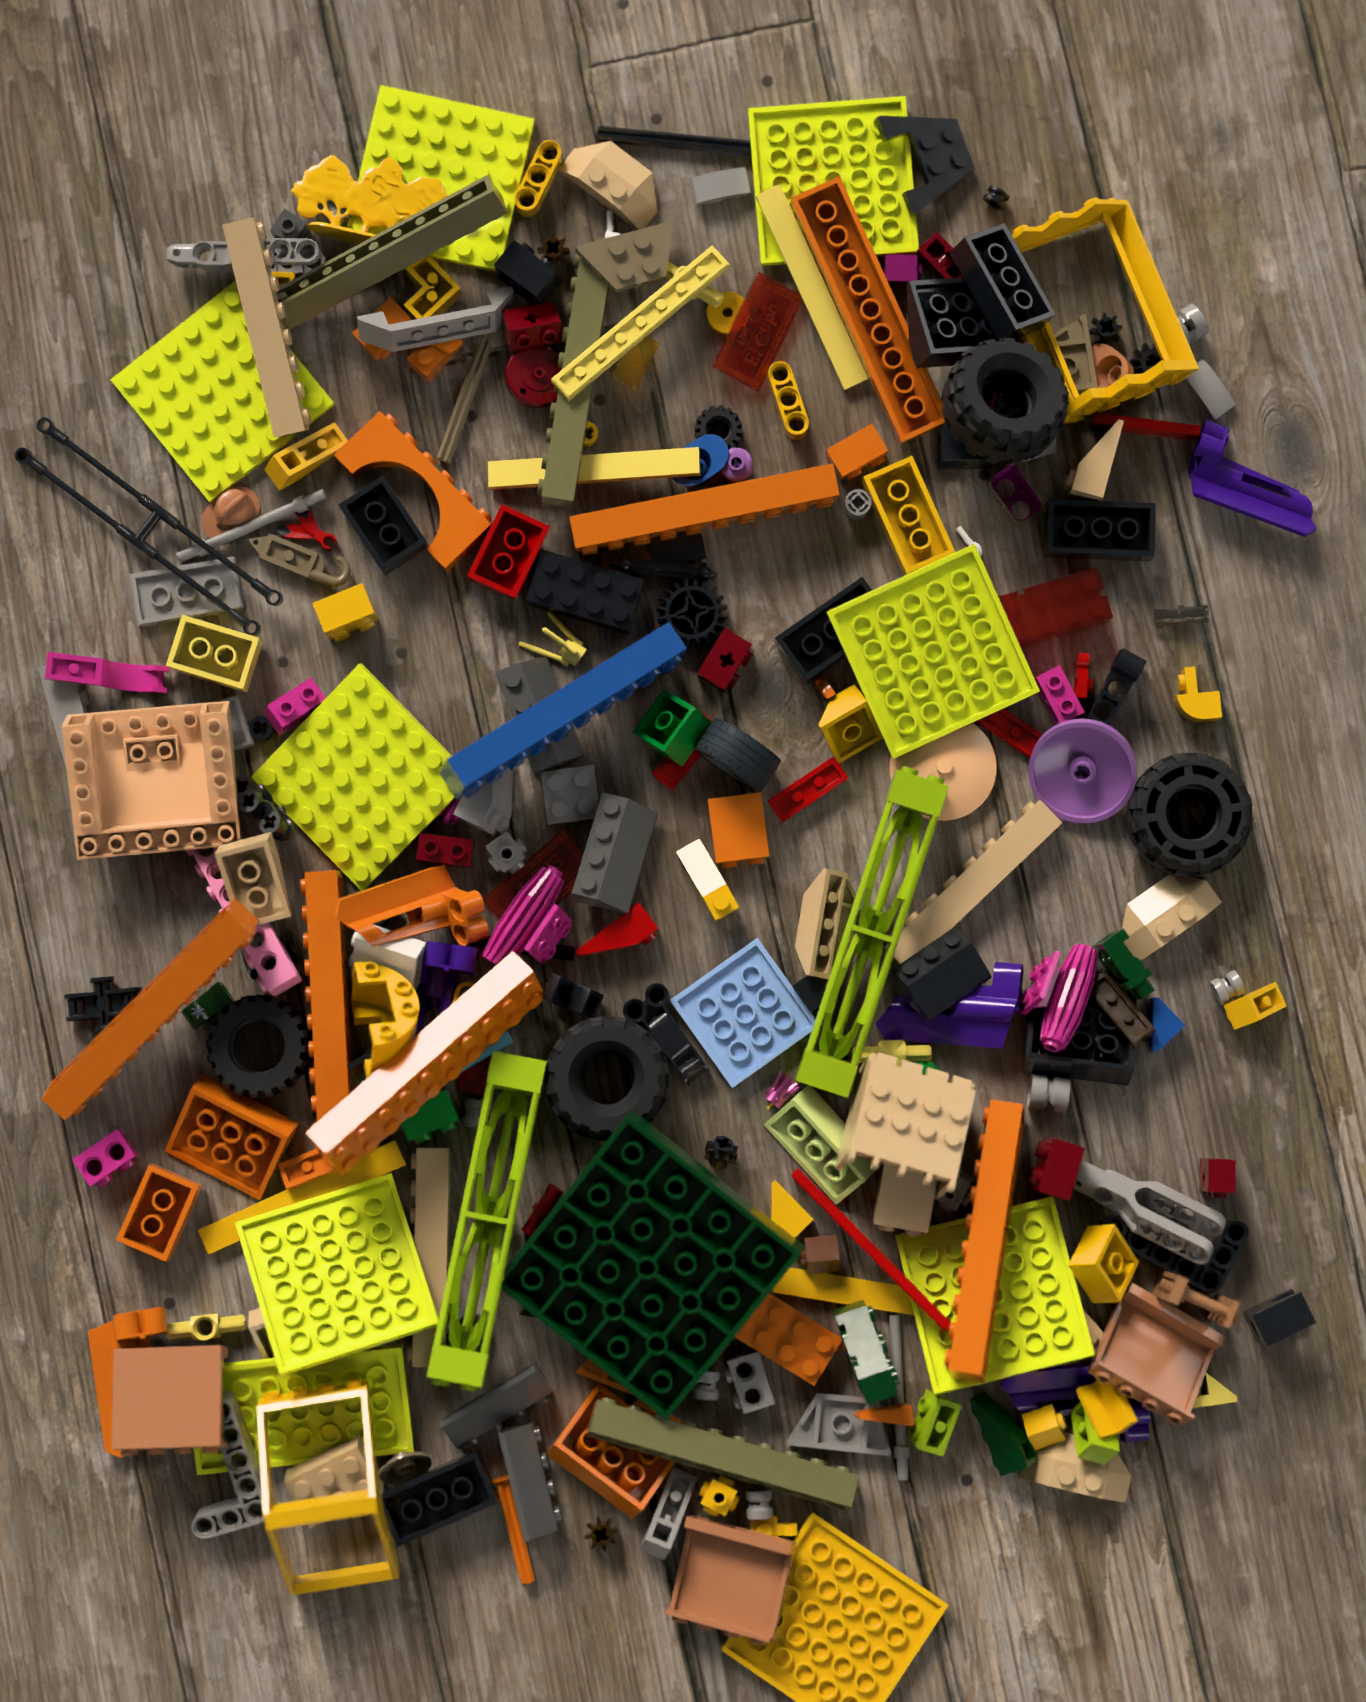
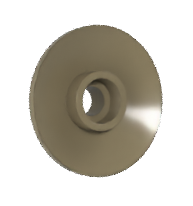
M399 1452L380 1468L378 1476L383 1483L396 1485L428 1471L432 1465V1460L428 1454L423 1452Z

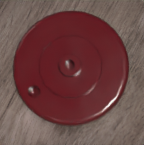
M546 345L516 350L508 360L504 371V380L510 395L517 402L529 408H545L551 406L552 402H557L558 394L554 393V384L551 382V378L562 370V368H558L559 353Z

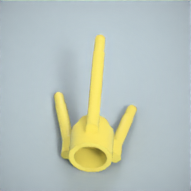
M549 611L547 615L570 640L565 642L545 627L542 631L562 646L559 653L563 656L524 642H519V646L556 660L566 667L569 663L575 667L587 649L582 646L583 642L577 639Z

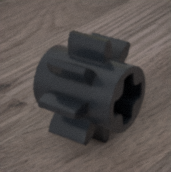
M1103 312L1100 321L1097 318L1092 319L1091 323L1095 328L1090 329L1089 334L1094 335L1096 338L1094 341L1095 345L1098 342L1109 345L1111 339L1118 342L1120 337L1115 332L1121 331L1123 326L1117 325L1116 315L1110 318ZM1108 326L1110 328L1109 332L1102 333V328Z
M716 1136L714 1142L707 1141L704 1159L708 1160L713 1168L726 1169L728 1163L735 1165L738 1156L736 1154L738 1146L734 1145L733 1141L726 1136Z

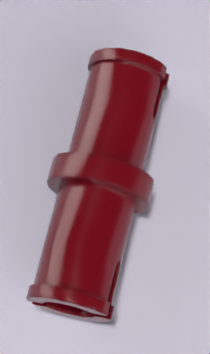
M549 1183L539 1202L534 1203L532 1206L534 1210L521 1230L531 1236L554 1208L564 1192L557 1186Z

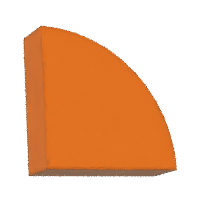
M822 674L813 679V683L825 701H829L831 697L836 695Z

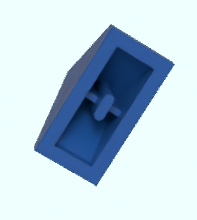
M1150 998L1149 1022L1156 1029V1033L1149 1037V1052H1158L1186 1025L1160 998Z

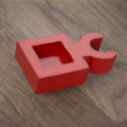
M1078 653L1076 657L1074 693L1078 701H1084L1087 695L1092 693L1093 680L1088 679L1089 653Z

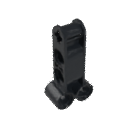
M1124 648L1120 649L1110 667L1111 671L1085 719L1096 720L1110 726L1132 684L1140 676L1147 660ZM1113 681H1117L1122 685V693L1117 697L1112 696L1108 691L1109 684ZM1100 705H1106L1110 710L1109 717L1106 720H1099L1096 717L1095 711Z
M653 983L646 988V1000L642 1002L639 999H630L624 1004L623 1015L627 1020L634 1023L640 1021L644 1023L689 1087L691 1081L705 1071L709 1073L710 1070L664 1006L669 998L667 988L663 984ZM658 987L664 991L665 997L662 1002L654 1003L650 1000L649 992L651 989ZM632 1003L640 1004L643 1009L642 1015L637 1019L630 1018L627 1014V1008ZM700 1063V1065L697 1068H695L690 1073L685 1075V1072H687L692 1067Z

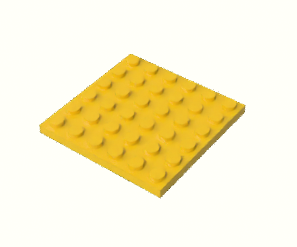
M812 1511L798 1531L797 1536L792 1540L796 1542L775 1640L769 1643L766 1642V1645H758L750 1642V1637L740 1635L739 1638L728 1637L721 1647V1651L796 1702H885L947 1609L948 1603Z

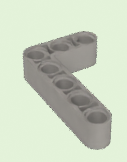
M223 1391V1403L229 1407V1411H223V1442L227 1443V1447L220 1448L237 1497L210 1504L198 1510L191 1528L194 1535L201 1539L212 1538L264 1522L263 1511H256L251 1506L252 1504H259L263 1507L261 1468L238 1400L229 1391ZM232 1428L237 1431L238 1435L230 1436L227 1434L226 1429ZM238 1453L243 1454L247 1460L239 1461L234 1455ZM251 1479L255 1485L247 1486L243 1480ZM232 1511L236 1513L238 1518H229L226 1512ZM200 1519H208L212 1525L205 1526L201 1523Z

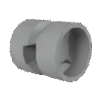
M1191 303L1178 311L1177 317L1189 345L1191 344V339L1196 341L1209 333V326L1205 317L1194 304Z
M1031 1074L1027 1094V1108L1043 1110L1045 1107H1048L1051 1112L1066 1113L1070 1095V1079L1054 1077L1052 1080H1049L1046 1075Z

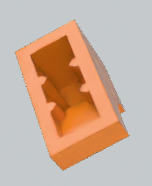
M461 339L417 347L407 358L408 364L416 373L430 383L464 345V342Z

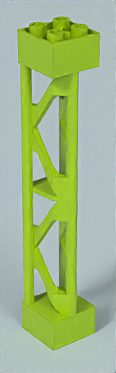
M905 766L901 770L897 769L894 771L873 845L807 1048H804L795 1076V1080L847 1098L949 786L944 785V779L933 775L927 776L926 779L918 776L919 771ZM893 805L900 807L893 813V816L883 838ZM921 814L929 816L930 819L919 853L917 854L923 826ZM898 830L872 909L871 897L879 866L891 836ZM910 834L912 843L906 875L891 907L883 913L907 836ZM865 894L862 910L859 917V926H857L854 924ZM903 900L892 937L885 935ZM852 931H857V933L853 936V939L843 961ZM882 940L890 943L877 979L883 949ZM858 953L832 1032L831 1020L838 992L851 959ZM868 957H870L872 966L865 1001L851 1031L843 1036ZM824 1017H825V1021H824V1025H823V1029H822V1033H821V1037H820V1041H819L820 1052H818V1051H815L814 1048H815L816 1041H817V1038H818V1035H819V1032H820V1029H821V1026H822V1023H823V1020H824ZM863 1024L851 1062L843 1060L842 1058L849 1053Z
M497 1051L492 1052L427 1377L433 1378L432 1384L450 1387V1382L460 1383L459 1389L477 1392V1387L484 1388L490 1357L488 1352L539 1098L542 1097L547 1061ZM493 1090H501L503 1092L497 1097L488 1126H486ZM527 1095L532 1096L525 1128L528 1101L526 1098ZM502 1114H505L489 1195H486L484 1183L487 1149L497 1120ZM516 1116L519 1124L514 1158L505 1192L499 1198ZM476 1174H478V1176H477V1189H476V1201H475V1211H476V1213H475V1212H470L469 1209H470V1204H471V1199H472V1194H473V1189H474ZM512 1188H513V1193H512V1198H511V1203H510L508 1218L506 1219V1218H503V1217L506 1215L508 1203H509L510 1196H511V1192H512ZM467 1218H471L475 1221L471 1225L462 1255L460 1256ZM501 1225H506L505 1233H504V1238H503V1243H502V1248H501V1253H500V1258H499V1251H500V1244H501V1237H502V1228H501ZM479 1242L464 1320L461 1325L458 1318L461 1279L471 1249ZM489 1245H491L493 1254L488 1288L479 1321L473 1327ZM450 1304L449 1340L452 1347L442 1346ZM487 1318L481 1353L474 1352L480 1344L483 1329Z

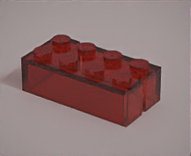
M1098 567L1025 588L1021 591L1020 595L1018 591L998 596L1021 649L1109 623L1113 619L1107 596H1101L1105 589Z

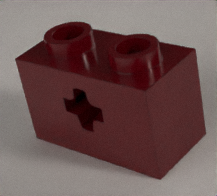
M936 231L918 248L917 257L938 279L963 278L949 253L953 247Z
M553 301L501 311L502 332L510 351L562 342L561 320Z
M724 628L697 672V677L725 693L727 688L732 690L740 677L736 674L740 666L746 667L754 654L750 651L752 644ZM732 657L731 663L733 666L727 665L726 668L722 667L721 658Z
M419 833L416 860L422 863L444 864L446 866L472 869L475 841L472 839Z
M1200 1158L1199 1191L1207 1192V1197L1228 1198V1193H1236V1160Z

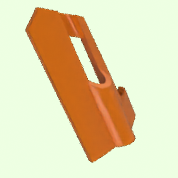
M444 864L340 898L334 916L348 928L359 933L372 946L450 927L456 941L462 946L486 939L489 936L487 922L481 916V913L484 911V901L481 894L476 890L466 892L455 887ZM405 913L409 919V925L387 933H383L373 924Z
M165 1306L112 1315V1321L88 1331L104 1450L120 1458L123 1457L121 1456V1451L112 1450L113 1349L151 1348L150 1336L168 1334Z

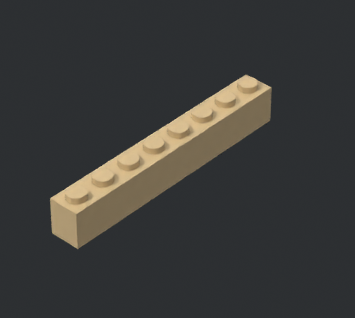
M252 217L223 224L224 235L274 438L310 430L308 424L312 423L309 409L304 408L302 400L305 397L304 386L302 382H298L296 371H299L298 361L295 355H291L289 345H292V336L290 330L285 329L283 318H286V312L283 303H279L276 293L280 291L276 275L272 276L270 265H273V258L270 249H266L264 244V238H267L264 223H259L258 218Z
M1041 800L1035 804L1030 801L1019 812L1023 816L1018 821L1014 822L1011 819L1000 829L1004 834L997 841L992 837L981 848L984 853L978 859L972 856L962 866L965 871L958 878L953 874L942 885L945 890L939 896L933 893L923 903L926 908L919 915L914 911L905 920L907 926L901 932L893 960L898 965L951 930L1062 824ZM885 941L887 945L883 949L887 952L890 942Z
M417 1148V1152L412 1153L411 1168L416 1169V1180H411V1197H416L415 1207H411L410 1223L415 1224V1235H412V1239L439 1320L449 1271L451 1148ZM447 1317V1322H446V1327H445V1332H444V1337H443L442 1346H447V1333H448V1332L446 1331V1328H447V1326H448V1317ZM437 1327L413 1334V1344H408L407 1352L408 1360H412V1367H429Z

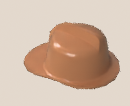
M1104 343L1092 346L1098 388H1107L1125 374H1134V368L1131 363L1114 348Z
M233 486L219 495L203 512L201 522L205 534L212 538L257 518L260 504L255 492L247 487Z

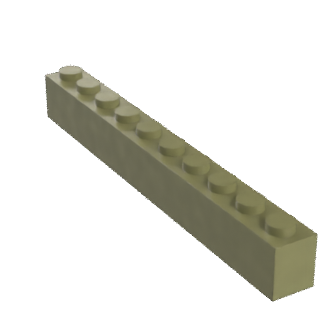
M489 175L482 177L279 287L280 291L276 293L279 303L282 302L285 308L286 318H283L285 329L291 330L299 324L313 319L316 315L327 309L337 306L340 302L359 294L368 287L383 281L398 271L406 269L409 265L428 257L435 251L452 244L463 236L475 232L478 228L508 213L503 196Z
M577 254L575 255L574 268H578L577 277H572L570 293H574L573 302H568L566 318H570L569 327H564L562 343H566L565 352H560L558 368L562 369L601 338L609 287L606 285L605 280L591 269L592 266L582 256L579 257ZM594 381L570 401L554 385V393H557L558 397L557 403H551L550 418L554 419L553 427L547 428L545 443L550 444L548 454L543 453L541 469L546 471L544 479H539L537 495H541L542 504L574 509Z
M602 1398V1401L597 1400L594 1404L586 1433L588 1437L843 1511H848L852 1508L859 1475L853 1474V1470L850 1468L837 1466L835 1469L826 1466L827 1462L820 1459L812 1458L811 1461L801 1459V1455L796 1452L785 1451V1453L774 1451L775 1447L768 1444L760 1443L759 1446L749 1444V1440L744 1437L722 1436L723 1432L712 1428H707L706 1431L696 1428L697 1425L689 1421L677 1423L670 1421L671 1417L665 1420L657 1413L654 1416L646 1414L643 1408L629 1405L628 1408L619 1406L616 1400L610 1398Z

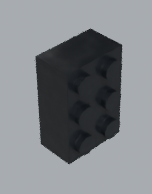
M381 476L338 504L384 576L429 547L427 541L384 476Z

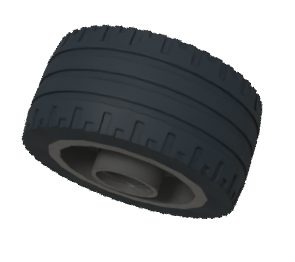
M720 718L713 720L695 748L696 752L713 766L744 786L759 793L770 781L781 762L780 758L766 746Z

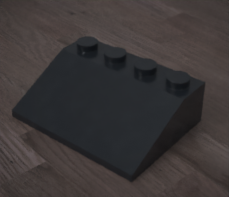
M964 278L912 280L907 282L909 346L916 368L954 366L967 349H972L978 343L990 339H995L998 342L996 335ZM1019 338L1015 339V342L1020 343Z
M1090 996L1078 1028L1066 1049L1059 1050V1052L1046 1050L1040 1041L1045 1008H1033L1026 1014L1022 1048V1073L1124 1086L1129 1085L1134 1072L1135 1048ZM1131 1000V1001L1135 1004V1006L1137 1007V1000H1136V1001Z

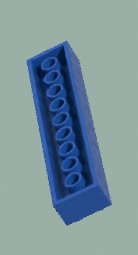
M669 622L448 758L439 772L440 776L457 800L463 796L466 799L472 797L480 791L479 787L485 782L490 785L500 779L502 773L507 768L511 771L515 770L524 763V759L530 754L535 757L546 750V746L552 740L555 743L563 740L569 735L568 732L574 726L577 730L591 721L590 718L596 713L600 716L612 708V704L618 699L620 702H623L634 694L633 691L639 686L644 689L656 680L655 677L661 674V672L666 675L677 667L676 664L683 660L681 656L687 649L671 624Z

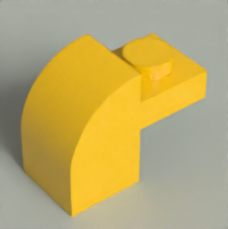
M1195 666L1184 667L1180 671L1181 675H1177L1178 690L1183 691V694L1173 697V703L1177 711L1184 718L1194 722L1218 721L1221 719L1220 692L1198 693Z

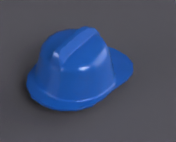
M714 434L704 435L685 446L684 448L699 447L701 476L673 477L672 479L677 484L688 487L700 486L709 481L712 476L717 474L726 465L729 457L727 443L721 437Z

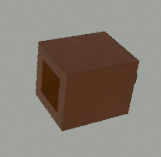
M837 1235L804 1238L805 1248L800 1255L801 1265L806 1264L807 1274L840 1272Z

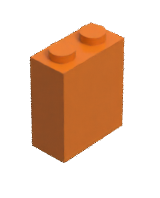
M761 792L708 799L715 864H721L722 869L738 867L737 862L748 861V865L763 864L764 859L769 858V849Z

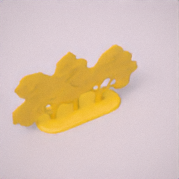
M330 155L321 160L319 165L311 166L308 170H305L303 180L294 183V187L291 189V192L298 198L297 211L301 217L313 218L322 213L331 222V224L323 222L309 223V230L321 236L354 244H360L375 236V234L368 233L370 227L385 225L387 228H390L447 197L443 184L436 178L419 177L417 180L405 184L402 181L403 169L391 156L383 160L378 168L371 167L364 171L361 181H354L346 164L337 157ZM328 200L335 203L337 215H333L334 211L330 210L329 212L326 203ZM319 203H322L323 210L318 209ZM342 208L347 209L344 214L340 213ZM350 214L358 215L363 220L362 230L358 231L341 227V219Z

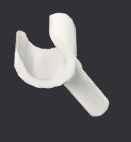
M611 210L607 211L605 238L621 234L613 232L614 219L613 211Z
M962 526L956 528V531L967 546L975 544L981 557V546L970 539Z

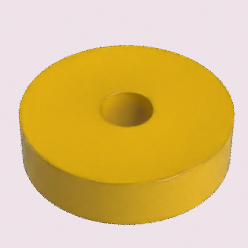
M730 291L721 292L724 298L720 306L717 308L709 304L707 306V321L715 332L721 335H734L736 331L739 333L743 325L746 324L749 308L745 299L739 294ZM725 310H731L733 315L731 317H725L723 315V312Z

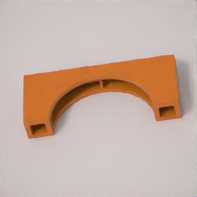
M379 411L334 456L354 478L367 470L390 466L415 474L431 488L439 504L440 523L436 537L427 548V552L448 572L487 535L491 527L489 521L492 518L483 508L477 510L471 504L473 498L463 488L458 491L452 485L455 480L445 470L440 472L434 466L437 462L427 451L422 454L415 447L418 443L408 432L403 435L397 429L400 424L389 413L385 416Z

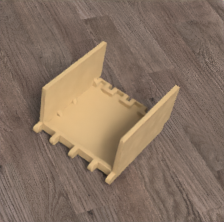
M880 1052L877 1054L871 1053L857 1073L835 1169L841 1170L847 1162L853 1163L855 1155L872 1160L870 1169L877 1170L878 1164L881 1162L897 1167V1177L903 1178L905 1170L924 1175L923 1185L926 1186L930 1185L932 1178L937 1179L935 1200H939L946 1192L953 1193L974 1102L975 1084H972L971 1080L953 1075L951 1083L947 1082L949 1073L927 1067L925 1075H923V1065L901 1059L899 1067H897L896 1057Z

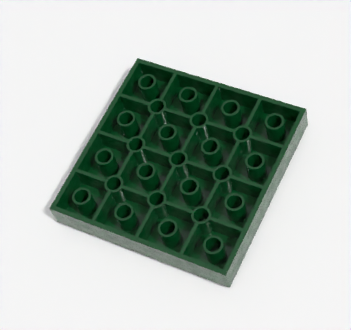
M631 1109L505 1268L501 1289L662 1418L667 1420L799 1258L804 1245Z

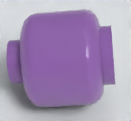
M731 448L729 449L727 463L719 473L730 484L747 481L753 472V459L746 450Z

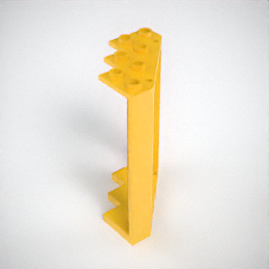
M1092 198L1084 203V207L1077 212L1063 213V211H1058L1048 217L1049 220L1043 225L1037 227L1022 225L1013 230L1012 237L1021 253L1103 222L1161 358L1159 363L1143 374H1125L1107 388H1089L1079 395L1049 322L1040 330L1022 336L1023 342L1026 341L1035 345L1034 349L1040 353H1047L1053 359V366L1055 368L1059 367L1064 376V385L1067 386V392H1069V404L1066 411L1068 414L1064 423H1075L1083 420V415H1089L1098 410L1101 413L1119 406L1121 401H1126L1133 397L1138 399L1155 392V388L1167 384L1172 386L1199 370L1128 200Z

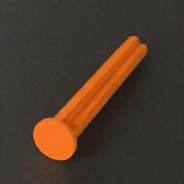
M499 1476L492 1479V1483L497 1484L521 1584H529L534 1582L535 1578L527 1545L524 1542L509 1476Z

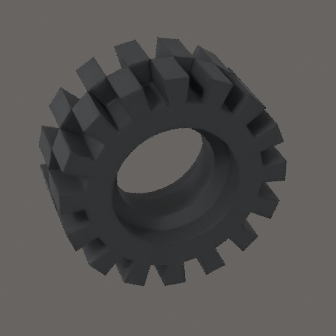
M719 405L717 408L711 406L709 410L705 409L702 411L695 424L696 439L709 435V426L716 421H721L729 428L728 436L723 439L727 443L728 449L737 448L739 442H741L743 431L739 415L736 412L733 413L729 407L727 409L723 408V405Z

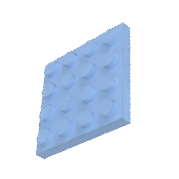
M758 938L670 1000L732 1088L812 1032L816 1020Z

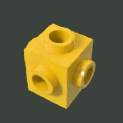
M712 1475L710 1482L705 1480L698 1494L702 1496L701 1504L705 1506L703 1510L718 1517L719 1513L726 1516L728 1510L733 1512L740 1498L736 1495L737 1487L734 1486L735 1482L722 1475L719 1478ZM716 1493L724 1495L725 1498L722 1502L714 1500Z

